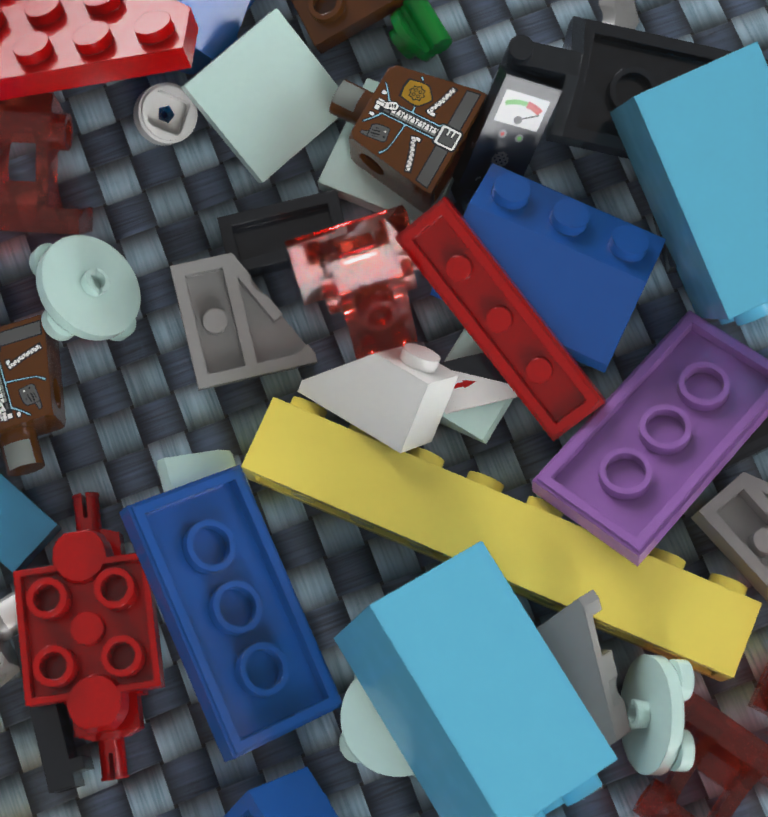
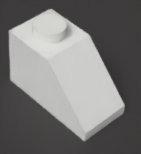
M406 343L404 346L377 352L301 381L297 392L397 452L403 453L432 442L459 374L439 363L441 360L440 356L431 349L414 343Z

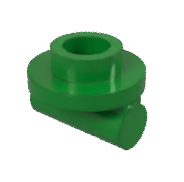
M404 0L403 6L390 14V21L393 29L389 31L390 39L400 53L409 60L417 56L422 61L428 62L436 54L448 49L453 42L428 0Z

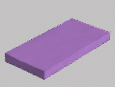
M689 310L608 397L606 402L596 410L532 480V492L638 567L768 417V359Z

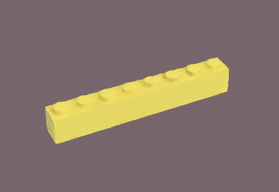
M294 396L291 402L288 403L276 397L272 398L241 465L247 479L442 563L482 541L515 594L560 612L579 597L594 590L600 599L602 608L601 611L593 615L596 629L654 654L664 656L668 660L686 659L691 663L694 671L717 681L723 682L734 678L762 602L745 596L748 587L744 584L716 573H711L708 580L684 570L685 560L659 548H654L637 567L583 527L562 519L563 513L541 498L529 496L526 503L503 494L504 485L496 479L475 471H469L466 478L442 468L445 463L444 459L420 447L411 449L407 453H399L351 423L347 428L325 419L328 412L323 407L307 399Z

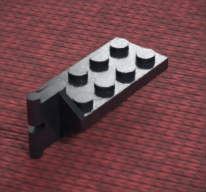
M573 16L568 25L562 48L533 42L526 35L514 36L508 44L491 82V86L500 65L555 81L562 89V93L548 121L546 141L629 159L610 112L633 96L730 54L732 51Z

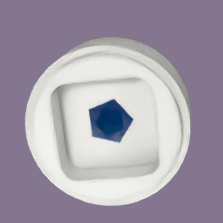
M170 82L155 84L143 91L136 100L133 111L134 122L139 133L149 142L168 146L186 139L193 132L198 117L197 107L180 88V85Z

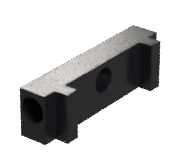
M19 635L12 638L22 676ZM58 703L29 707L49 794L62 793L85 786L82 772L94 769L91 756L77 755L66 705Z

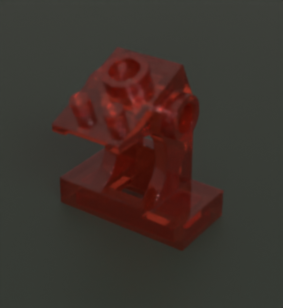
M43 93L0 101V231L83 234L93 231V207L63 206L59 195L57 175L59 151H69L71 149L73 122L70 113H64L54 93ZM11 142L36 143V181L9 180L8 169Z
M403 205L284 241L304 306L325 300L330 315L342 312L356 360L377 352L404 346L406 343L418 341L407 291L417 288L414 271L419 269L409 258L407 251H404L394 238L410 225L408 213Z
M693 692L690 699L684 701V729H687L694 735L695 759L693 766L687 772L671 771L664 782H661L656 777L653 778L633 807V812L640 817H695L676 803L682 789L695 769L724 789L707 817H732L739 804L757 782L768 788V744Z

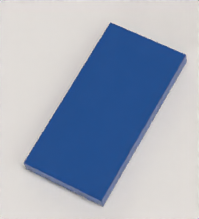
M240 465L128 505L119 511L224 762L234 760L342 706V699Z

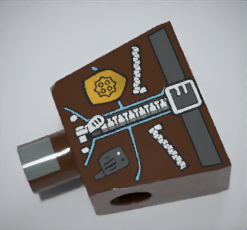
M396 65L387 69L374 93L347 79L343 80L332 98L329 112L355 125L349 136L351 159L412 206L425 213L439 201L449 184L487 98V94L470 87Z
M42 314L0 327V449L8 476H22L42 469L45 466L38 436L60 430L66 424L59 341L51 338L45 332L41 322Z

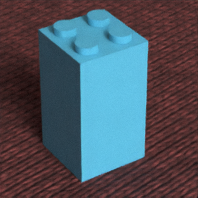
M757 41L635 95L610 112L662 237L667 239L665 244L677 266V272L695 314L703 319H718L720 325L735 321L737 326H741L768 315V65Z
M482 541L368 605L334 637L342 654L440 817H546L545 814L565 803L567 807L571 806L600 788L603 783L597 773L618 760Z

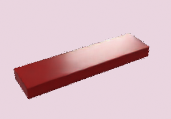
M443 197L394 237L553 442L606 402L603 395L448 197Z

